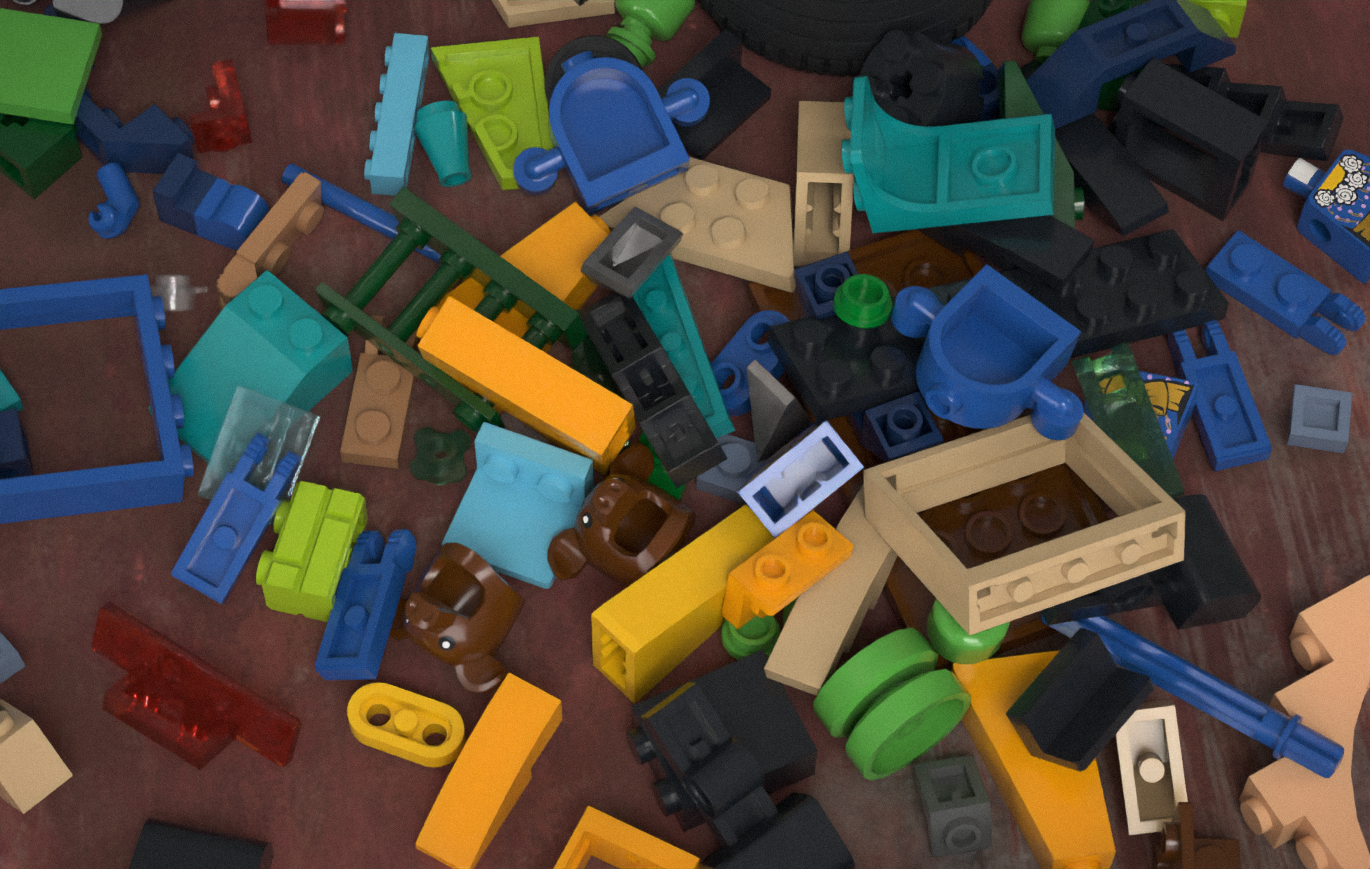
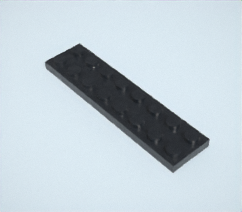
M1174 229L1093 248L1092 253L1061 292L1019 266L1015 269L997 271L1081 331L1070 358L1204 325L1214 320H1224L1229 302ZM972 278L927 289L932 291L940 302L946 305ZM897 296L891 297V299H892V308H893V305H894V302H895V299H896ZM837 314L820 319L810 316L770 326L768 344L817 423L865 411L909 394L920 392L916 380V365L926 337L912 338L903 335L893 326L891 317L884 324L874 328L851 326L842 321Z

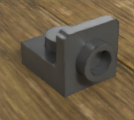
M974 755L914 764V780L928 822L929 847L932 856L942 857L989 848L992 845L990 800Z

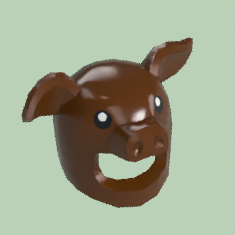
M636 441L631 447L617 456L610 465V475L601 480L583 501L576 517L575 526L563 530L552 539L548 548L547 560L554 577L561 581L577 578L585 565L589 564L611 579L628 587L677 553L694 525L696 515L681 501L660 487L648 482L654 470V457L645 444Z
M457 542L445 543L418 579L408 601L399 600L389 635L397 641L410 638L419 648L438 661L455 667L458 680L469 692L477 694L488 693L500 686L508 674L507 667L493 657L516 622L526 600L509 586L488 561L477 552Z

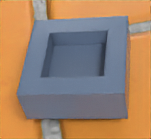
M1295 384L1290 400L1286 445L1344 453L1349 440L1352 393Z
M726 434L716 439L728 459L697 476L696 489L747 505L739 495L738 490L748 475L767 459L757 463L754 442Z

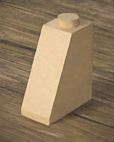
M799 101L794 267H801L850 251L854 174L845 173L842 161V141L851 138V131L848 130L845 120L844 102Z

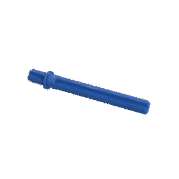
M1041 615L1042 622L1047 625L1043 615ZM1106 616L1048 625L1069 638H1072L1080 628L1097 632L1115 663L1127 670L1149 676L1153 684L1271 748L1274 750L1273 757L1278 760L1284 755L1324 778H1330L1336 772L1343 759L1344 748L1342 745L1301 723L1302 716L1295 714L1291 718Z

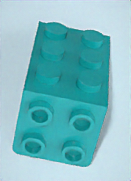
M867 76L854 78L853 96L845 97L844 101L845 120L848 130L851 131V138L842 141V161L845 173L855 175L853 183L855 205L858 212L866 211L872 233L1054 215L1055 127L1052 114L936 127L916 126L891 117L879 107L873 97Z

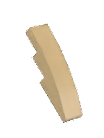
M864 484L836 527V530L853 544L851 557L798 597L764 667L767 678L815 696L818 695L820 689L833 675L842 653H849L868 608L874 610L898 556L865 518Z

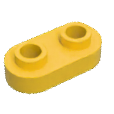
M383 682L362 686L349 700L347 715L351 732L359 742L366 746L426 767L434 768L446 766L455 761L465 746L466 738L463 719L458 711L448 704ZM376 714H385L390 717L389 721L382 726H374L369 723L370 718ZM433 733H439L446 737L445 741L437 746L428 745L425 739Z

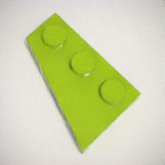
M539 37L431 47L432 61L454 102L458 104L460 111L467 115L468 128L501 189H520L514 180L513 173L514 163L518 155L524 150L533 147L543 148L547 151L554 148L549 133V109L545 94V79Z

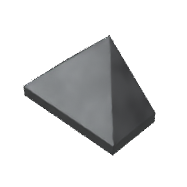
M635 206L583 262L581 272L593 284L631 298L681 242L683 233Z
M754 360L747 367L756 456L757 463L774 455L810 426L811 419L797 399L761 364Z

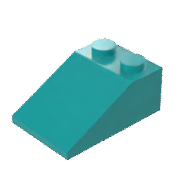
M266 270L223 308L175 371L174 379H169L170 394L179 393L183 406L184 427L177 429L178 438L184 444H189L192 451L225 478L227 472L234 471L250 441L256 434L260 433L269 438V447L353 372L348 337ZM149 406V413L152 415L151 407Z

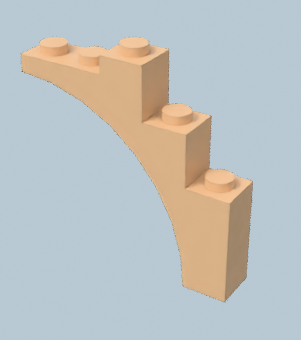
M1370 575L1299 613L1289 637L1291 649L1298 663L1305 670H1312L1313 673L1276 692L1269 705L1291 718L1295 714L1302 716L1301 723L1342 745L1344 756L1339 767L1330 778H1324L1284 756L1250 775L1239 798L1241 813L1249 828L1257 835L1263 834L1273 849L1294 838L1298 856L1307 869H1370V854L1357 819L1351 778L1354 728L1364 696L1370 688Z

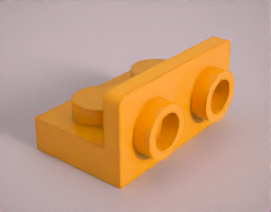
M812 510L729 572L721 615L736 629H740L755 616L764 618L767 615H775L850 558L853 552V544Z

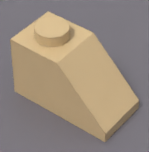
M1172 699L1143 702L1115 734L1129 835L1161 832L1163 822H1171L1178 802H1188L1176 709Z

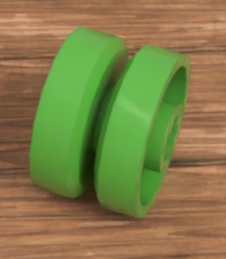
M913 627L894 631L855 654L831 676L820 689L813 702V713L830 735L838 739L848 738L846 743L847 757L860 774L871 781L888 777L906 768L929 752L962 720L971 704V695L953 672L947 669L935 670L938 663V653L922 633Z

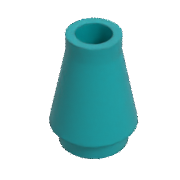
M438 101L422 107L416 113L417 123L414 126V132L438 175L440 185L443 187H454L468 182L472 178L469 167L467 115L460 111L458 104L454 101Z

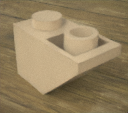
M0 698V796L18 811L25 814L71 778L73 774L36 722Z

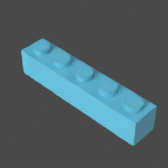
M394 33L392 46H386L385 66H388L387 74H381L380 94H383L382 102H377L375 106V122L378 123L377 131H371L369 147L370 151H373L372 159H366L364 178L365 180H370L372 194L396 196L403 186L406 189L408 187L416 140L414 126L417 123L416 113L421 109L430 58L428 36Z

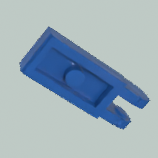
M1239 230L1206 267L1205 272L1217 288L1295 339L1300 337L1314 347L1320 348L1322 352H1326L1328 355H1338L1347 343L1345 342L1347 339L1344 338L1345 335L1336 326H1332L1330 322L1322 317H1315L1318 313L1336 325L1339 324L1341 328H1345L1347 331L1351 330L1352 332L1354 330L1358 331L1366 321L1364 311L1355 302H1351L1348 297L1341 293H1331V289Z
M1217 320L1201 325V340L1208 357L1196 359L1185 330L1169 333L1167 343L1175 368L1178 370V378L1198 382V398L1192 415L1213 471L1269 459L1272 451L1271 443L1235 351H1230Z
M260 433L256 434L250 441L234 471L227 472L171 572V576L220 604H225L281 506L283 500L280 497L288 488L302 460V457L290 451L279 461L274 475L265 490L251 483L248 479L264 459L270 442L269 438Z
M409 529L393 530L390 533V537H388L386 545L383 541L384 537H381V533L377 531H362V534H359V538L356 539L357 545L354 546L349 565L343 570L336 593V601L333 610H331L314 665L316 667L315 671L324 680L377 678L406 579V573L412 571L413 558L416 556L417 542H415V536L412 535V531H409Z

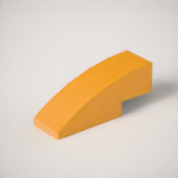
M511 673L507 674L450 771L415 843L416 849L452 869L475 868L532 779V766L561 723L562 704L560 699Z

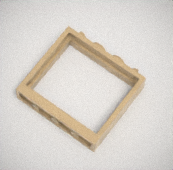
M1083 413V417L1074 435L1065 440H1051L1042 436L1034 428L1031 415H1028L1005 425L989 428L863 470L865 518L969 636L1184 560L1185 510L1085 413ZM1066 463L1119 517L967 569L917 513Z

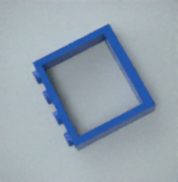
M148 274L0 289V330L134 316L160 461L0 479V524L182 502L185 477L193 476V459L190 445L179 444L177 429L184 427L182 400L179 393L170 394L167 379H174L175 373L173 353L170 344L161 345L158 330L165 329L164 306L161 296L151 295Z

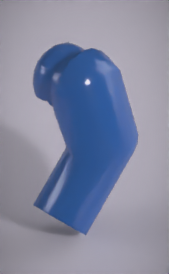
M114 162L104 165L96 174L107 200L105 203L97 205L98 213L91 210L88 216L91 229L105 239L116 238L124 234L140 206L139 198L122 165Z

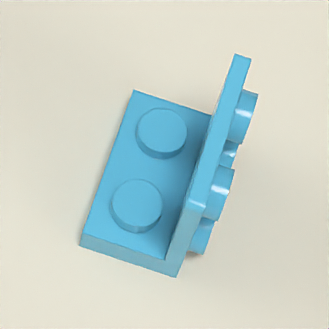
M483 422L474 441L477 470L442 541V546L445 543H460L485 558L495 571L548 589L556 578L548 565V548L555 536L563 530L575 526L580 507L594 488L593 460Z

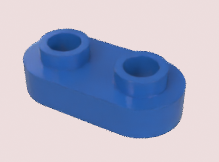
M766 310L751 316L712 362V367L730 416H740L751 411L747 367L754 360L761 364L776 380L785 371L768 342L759 345V339L765 332L770 330V326L790 322L789 319L777 311ZM735 375L734 383L729 388L723 389V383L728 376Z

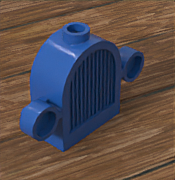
M591 51L582 52L561 64L565 74L557 83L551 96L549 133L554 148L548 151L539 147L528 148L518 155L513 168L514 180L517 186L529 195H543L549 192L557 182L558 171L565 169L584 211L590 216L688 171L690 158L672 121L680 126H693L701 122L706 116L710 104L708 90L698 80L683 78L675 81L668 88L666 96L660 98L650 78L635 65L617 58H594Z
M987 264L946 305L941 303L932 291L923 287L911 286L904 288L898 293L891 310V322L905 336L912 338L926 337L916 365V380L927 406L935 415L962 426L986 429L1005 425L1016 419L1026 408H1030L1033 411L1031 415L1032 424L1042 436L1051 440H1065L1074 435L1084 413L1082 402L1074 393L1058 387L1052 381L1067 366L1081 334L1079 329Z

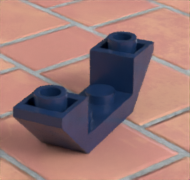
M1150 0L1075 31L1026 82L1043 114H1052L1056 129L1095 113L1102 84L1145 67L1152 57L1160 61L1175 54L1188 73H1191L1234 55L1237 47L1206 8L1188 0Z
M53 3L44 9L43 15L59 17L54 12ZM85 87L74 121L79 131L76 137L103 165L116 162L120 163L124 171L128 173L164 174L177 153L194 159L191 147L195 143L194 137L180 118L175 116L170 119L154 104L123 126L111 109L105 107L101 110L92 101L91 94L87 87Z
M847 251L794 270V279L805 318L815 316L816 319L836 315L833 301L837 289L844 284L846 279L858 274ZM919 391L865 411L846 415L860 444L884 462L943 444V437Z

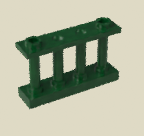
M403 186L389 203L399 223L395 227L398 234L344 297L324 282L318 285L315 292L326 308L322 316L347 337L352 331H355L456 406L452 410L453 415L473 432L478 434L483 422L506 429L500 415L493 409L495 406L493 403L476 392L473 394L448 374L423 359L421 354L406 344L407 340L418 329L428 311L440 303L458 280L465 282L469 276L485 287L482 290L485 297L475 307L474 311L494 322L502 311L509 313L514 308L529 319L526 322L529 329L521 339L540 350L546 344L552 346L558 340L574 351L587 336L583 321L577 311ZM426 245L441 255L438 259L441 266L387 329L365 314L363 309L415 248L422 250Z

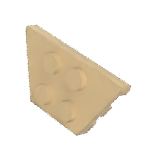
M690 157L688 171L625 199L599 216L612 232L636 206L683 233L681 242L671 252L674 259L791 293L796 287L793 254L794 234L792 228L793 207L789 184Z

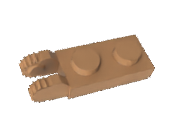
M301 172L236 251V255L224 268V274H219L220 278L217 279L216 287L217 292H219L218 308H220V312L266 270L274 276L277 275L287 263L291 254L290 246L301 233L308 235L315 229L324 212L321 197V181L306 172Z
M371 315L373 320L387 329L385 316ZM416 330L407 340L406 344L418 352L420 338L416 336ZM366 340L365 353H360L340 450L341 461L399 469L417 377L390 357L381 355L382 351Z

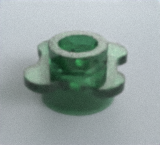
M425 427L416 432L414 443L418 447L417 455L410 463L411 474L416 479L427 480L436 485L458 483L466 477L467 466L465 465L464 456L465 452L471 447V439L465 431L455 430L451 434L437 433L434 429ZM442 451L446 453V456L444 458H436L435 454Z

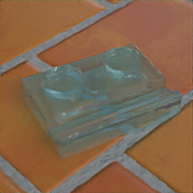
M237 386L197 496L212 501L227 472L234 471L250 441L256 434L260 433L270 439L268 451L248 481L265 490L274 475L279 461L288 452L292 451L302 457V460L288 488L280 497V499L290 500L320 415L302 410L249 388ZM274 516L272 522L270 523V524H272V525H274L275 516Z

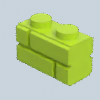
M299 481L296 483L291 500L281 499L283 502L276 512L274 519V533L279 534L274 551L264 550L257 568L256 583L262 586L266 605L271 610L293 615L303 614L306 618L328 622L336 601V593L343 570L349 565L354 546L357 545L356 539L365 530L368 521L365 497L355 492L337 488L329 490L323 485Z

